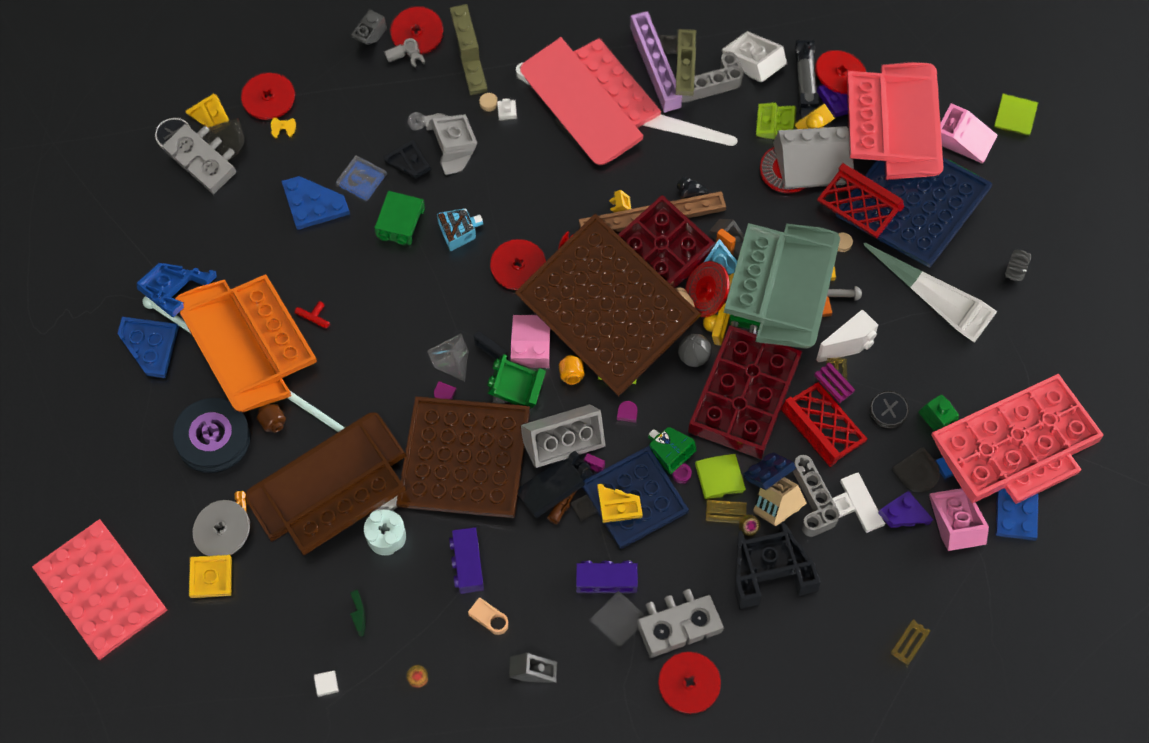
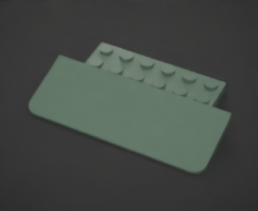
M748 223L723 313L760 322L755 342L799 348L814 346L840 243L839 234L820 227L786 224L784 232Z

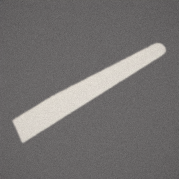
M660 115L643 125L734 146L737 144V138L664 115Z

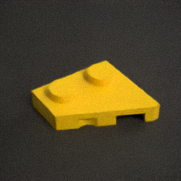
M214 93L186 110L188 115L216 134L231 125L218 96Z

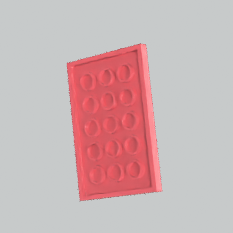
M100 519L32 566L99 660L168 611Z

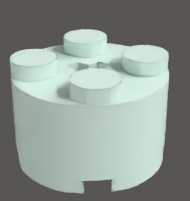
M391 510L373 511L367 518L364 525V534L369 547L375 553L391 555L403 547L406 541V531L399 514Z

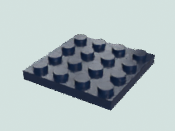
M649 446L583 480L585 485L582 488L601 519L597 484H602L604 487L612 490H621L626 494L631 493L640 496L642 518L604 523L620 550L689 513L688 507Z

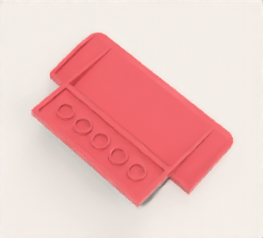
M560 37L521 65L520 72L597 165H604L643 140V134L639 131L638 127L661 115V110L600 38L573 52L562 37Z
M911 62L882 65L881 73L848 71L850 158L885 161L886 180L930 177L941 174L943 171L937 70L935 66L929 63Z

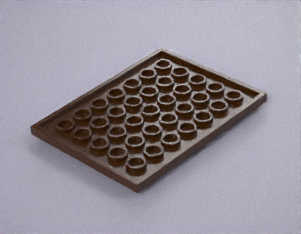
M596 213L515 292L618 396L701 316L699 311Z

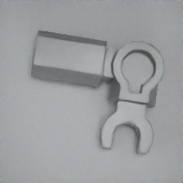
M413 38L406 39L402 46L397 45L384 51L389 63L404 57L408 53V56L412 57L411 63L414 68H416L415 61L418 59L421 60L422 64H425L423 56L419 54L417 42Z

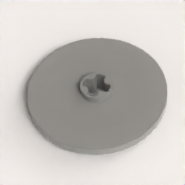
M219 500L206 506L197 516L193 526V540L198 550L206 556L234 554L242 547L248 537L250 530L248 514L242 506L230 500ZM222 526H224V530H220L219 532L218 528H222Z

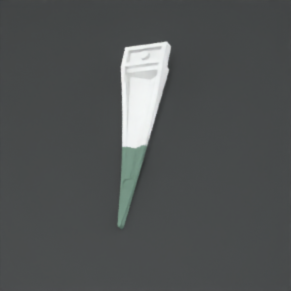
M864 243L867 249L958 332L974 343L997 313L995 309L980 299Z

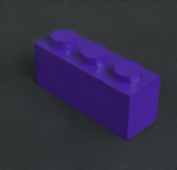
M476 527L452 530L453 537L449 538L450 549L455 551V556L451 557L453 569L457 568V575L454 576L455 588L459 587L460 594L484 591Z
M582 561L577 563V593H637V563L632 561H622L621 563H613L612 561H602L601 563Z

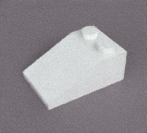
M750 32L744 33L722 49L723 53H735L742 70L749 77L763 82L787 64L783 46Z
M861 310L821 343L816 360L823 362L857 354L863 349L868 350L874 344L873 340L877 335L878 324L865 311Z

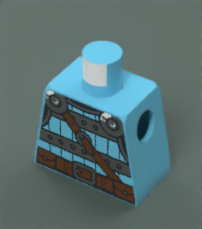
M467 209L437 214L438 224L450 251L476 238L475 228L483 225L481 215L470 218Z

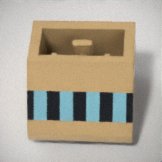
M784 477L767 490L760 488L753 511L756 515L777 526L790 515L798 512L807 503L799 486Z

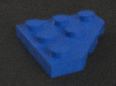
M300 176L282 181L297 230L350 214L345 197L342 194Z
M122 317L117 334L147 376L166 378L179 329L178 324Z

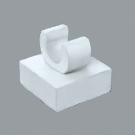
M506 98L503 101H497L499 120L517 119L515 100Z

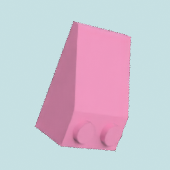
M513 315L511 362L526 368H550V328L537 315Z
M962 488L929 494L939 532L948 551L987 544L989 526L976 502L972 504Z

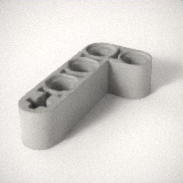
M725 52L721 57L719 70L695 76L694 95H682V102H689L739 88L742 84L743 70L736 54Z
M799 455L795 459L796 469L793 470V473L814 511L804 518L802 531L805 535L813 537L834 528L840 513L812 459L807 455ZM807 481H813L816 485L810 486ZM816 498H822L825 502L819 503ZM825 515L833 516L834 520L826 519ZM813 522L815 523L816 527L811 528L807 525V523Z

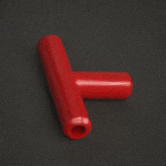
M318 301L311 313L300 307L295 309V314L325 329L330 325L328 321L318 317L325 306L321 301Z

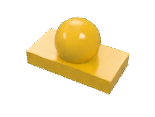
M823 103L794 125L797 129L823 128V126L835 118L825 103Z
M726 303L719 310L718 315L714 314L710 317H705L703 320L704 328L709 332H713L714 345L721 346L730 318V314L723 313Z

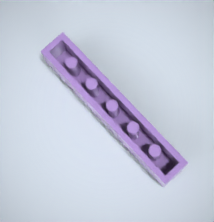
M648 11L631 15L630 29L663 111L668 112L681 108L682 95H675L676 80Z

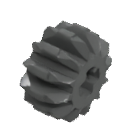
M1014 250L1005 272L1006 277L1021 282L1031 261V254L1023 250Z

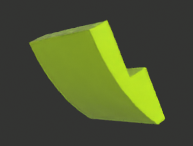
M1002 94L994 127L1029 136L1038 102Z
M776 103L759 104L756 135L762 138L775 139L780 130H795L796 106L777 107Z
M736 454L716 456L695 462L705 499L721 498L725 494L743 493L746 490Z

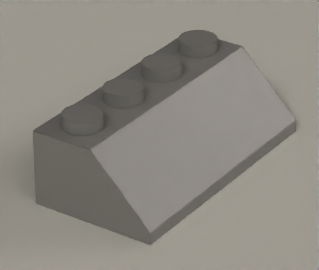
M590 404L521 425L523 444L536 468L567 459L574 451L580 455L605 447L601 410Z

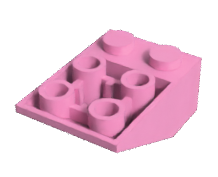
M952 103L940 123L943 147L982 164L984 163L997 137L996 133L968 110Z

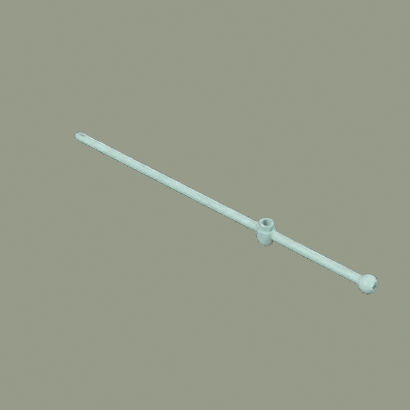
M147 296L143 298L142 302L145 308L155 309L191 333L182 318L177 315L174 318L171 317ZM291 392V397H288L289 400L337 432L345 428Z

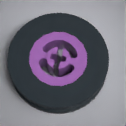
M207 398L194 402L182 411L174 425L173 441L180 457L188 466L197 471L214 473L226 470L242 459L249 447L250 429L243 412L236 411L230 401L220 398ZM218 426L222 427L225 430L223 438L221 437V433L219 431ZM201 432L203 434L202 436L206 444H203L199 441V436Z

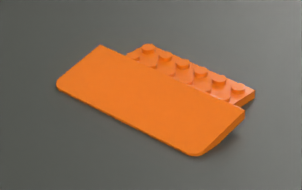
M266 274L231 290L224 279L193 288L175 298L183 302L184 308L179 313L236 411L246 412L291 397V392L282 378L317 362L314 353Z

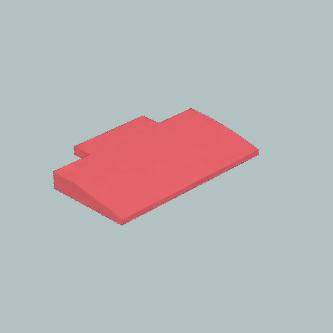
M1059 374L931 434L951 472L972 504L1004 488L1015 504L1079 474L1082 469L1072 455L1098 443L1104 436Z

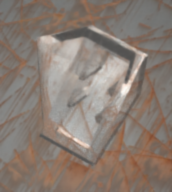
M461 334L427 351L436 369L465 381L468 348Z

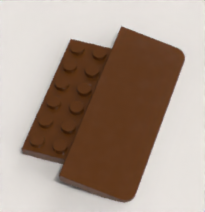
M371 412L249 488L245 493V500L272 542L289 531L302 554L306 555L406 491V488L391 468L392 465L405 458L406 454L380 415Z

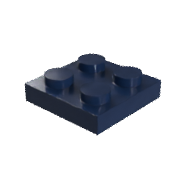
M773 452L766 455L759 463L749 467L748 471L743 473L746 481L767 490L795 470L796 466L793 461Z

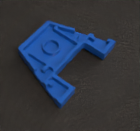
M158 263L137 282V289L174 318L184 306L183 302L172 297L190 280L202 285L210 284L216 278V271L209 270V273L200 272L198 268L185 270L182 266Z

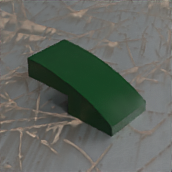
M355 590L350 592L357 611L350 615L359 636L363 637L366 624L365 612L359 592Z

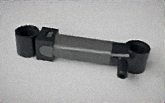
M796 40L795 44L799 86V120L818 108L819 105L816 90L814 40Z

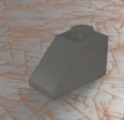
M719 219L709 230V233L715 241L717 232L720 229H724L735 237L736 242L733 255L739 258L745 235L734 220Z
M529 653L510 657V678L524 682H556L557 662Z

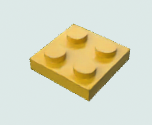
M231 555L190 557V598L231 596Z

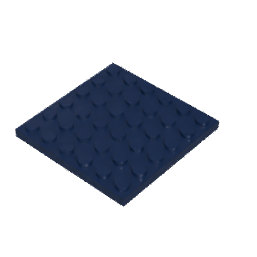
M943 158V171L937 176L886 180L885 161L877 160L865 175L870 180L903 199L905 206L901 212H897L876 239L929 268L992 187L991 182ZM854 189L851 193V198L862 196L861 190ZM865 199L866 207L877 205L876 199ZM863 200L852 202L853 209L864 207ZM850 202L843 203L840 206V210H851ZM889 207L880 208L881 216L889 215L892 211ZM878 209L867 211L868 219L879 217ZM865 211L854 213L855 219L858 221L866 219ZM836 213V217L862 230L858 226L854 225L853 223H851L850 221L846 220L845 218ZM880 221L870 222V229L876 232L880 227Z

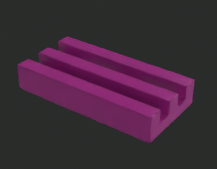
M830 362L814 374L839 403L855 391ZM822 374H824L831 381V383L843 394V396H841L833 388V386L822 376Z

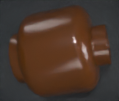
M270 403L259 409L257 419L264 431L277 433L283 429L286 417L278 405Z

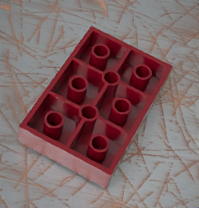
M663 195L618 234L674 289L698 265L705 261L715 246L714 241Z
M730 325L689 423L688 433L762 459L800 362L802 351L784 345L755 342L756 334Z

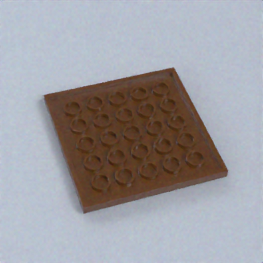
M415 396L405 452L406 457L404 458L400 480L406 491L398 495L397 507L514 518L525 450L521 425L529 423L530 406Z

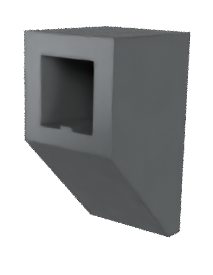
M369 10L351 34V37L365 44L378 42L386 31L385 17Z

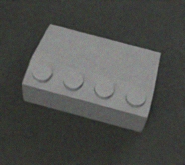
M847 126L780 130L774 139L773 145L785 189L828 186L839 172L838 168L842 163L854 169L853 159L850 158L849 130ZM840 178L836 185H847V182Z

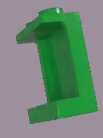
M388 191L375 225L376 236L384 241L391 240L400 245H412V235L419 215H423L425 209L424 200Z
M504 354L499 359L496 358L492 367L494 374L490 376L487 383L489 387L487 394L515 405L530 406V409H532L537 403L546 370L538 368L536 371L506 360L507 355Z

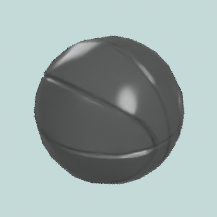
M696 333L685 336L678 347L680 359L691 367L704 365L712 353L709 340L703 335Z

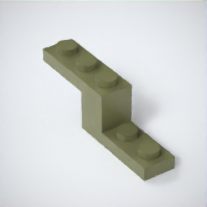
M465 4L451 7L450 13L458 40L459 55L470 95L487 92L479 59L478 44L468 6Z
M678 30L675 95H694L696 30Z

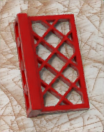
M842 163L838 168L839 172L818 197L817 201L870 235L878 238L897 212H901L905 207L903 199ZM842 178L847 182V187L837 188L836 183ZM860 189L862 196L851 198L850 190ZM848 191L849 198L838 200V192ZM835 193L836 201L827 202L824 200L828 194ZM874 198L877 205L866 207L865 199ZM863 200V208L853 209V201ZM850 202L851 210H840L839 204ZM889 207L892 209L889 215L881 216L880 208ZM878 209L879 217L868 219L867 211ZM865 211L866 219L859 221L855 219L854 213ZM880 221V227L876 232L870 229V222Z
M819 382L795 397L786 399L781 408L782 412L829 467L836 464L840 458L868 440ZM817 390L821 394V399L811 397V392ZM798 400L807 401V408L800 407L796 402ZM811 402L821 404L820 411L810 409ZM824 405L831 406L834 409V413L824 412ZM809 415H819V422L812 421ZM823 416L833 418V425L824 424ZM836 419L843 420L846 423V428L836 426ZM822 428L832 430V437L825 436L822 433ZM835 431L845 432V440L835 438ZM849 433L855 434L860 440L857 442L849 441ZM834 443L845 444L844 450L839 453L834 447Z

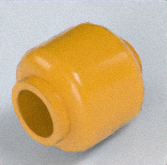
M568 355L560 361L559 372L561 380L569 385H575L584 378L583 361L579 357Z

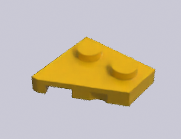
M597 484L603 523L642 518L640 496L631 493L626 494L621 490H612L604 487L602 484Z

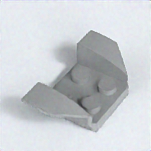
M437 113L423 116L422 119L426 129L434 130L443 152L440 164L444 174L450 175L462 172L477 145L466 114L447 116Z

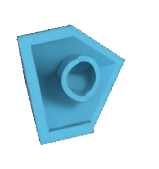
M720 239L704 261H713L721 264L726 269L728 275L735 272L737 260Z

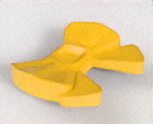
M273 118L271 121V134L278 138L280 129H286L288 136L291 137L296 129L295 119L286 121Z

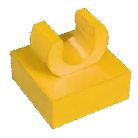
M621 189L615 191V197L609 200L613 205L616 204L615 207L611 208V211L619 212L631 209L630 197Z

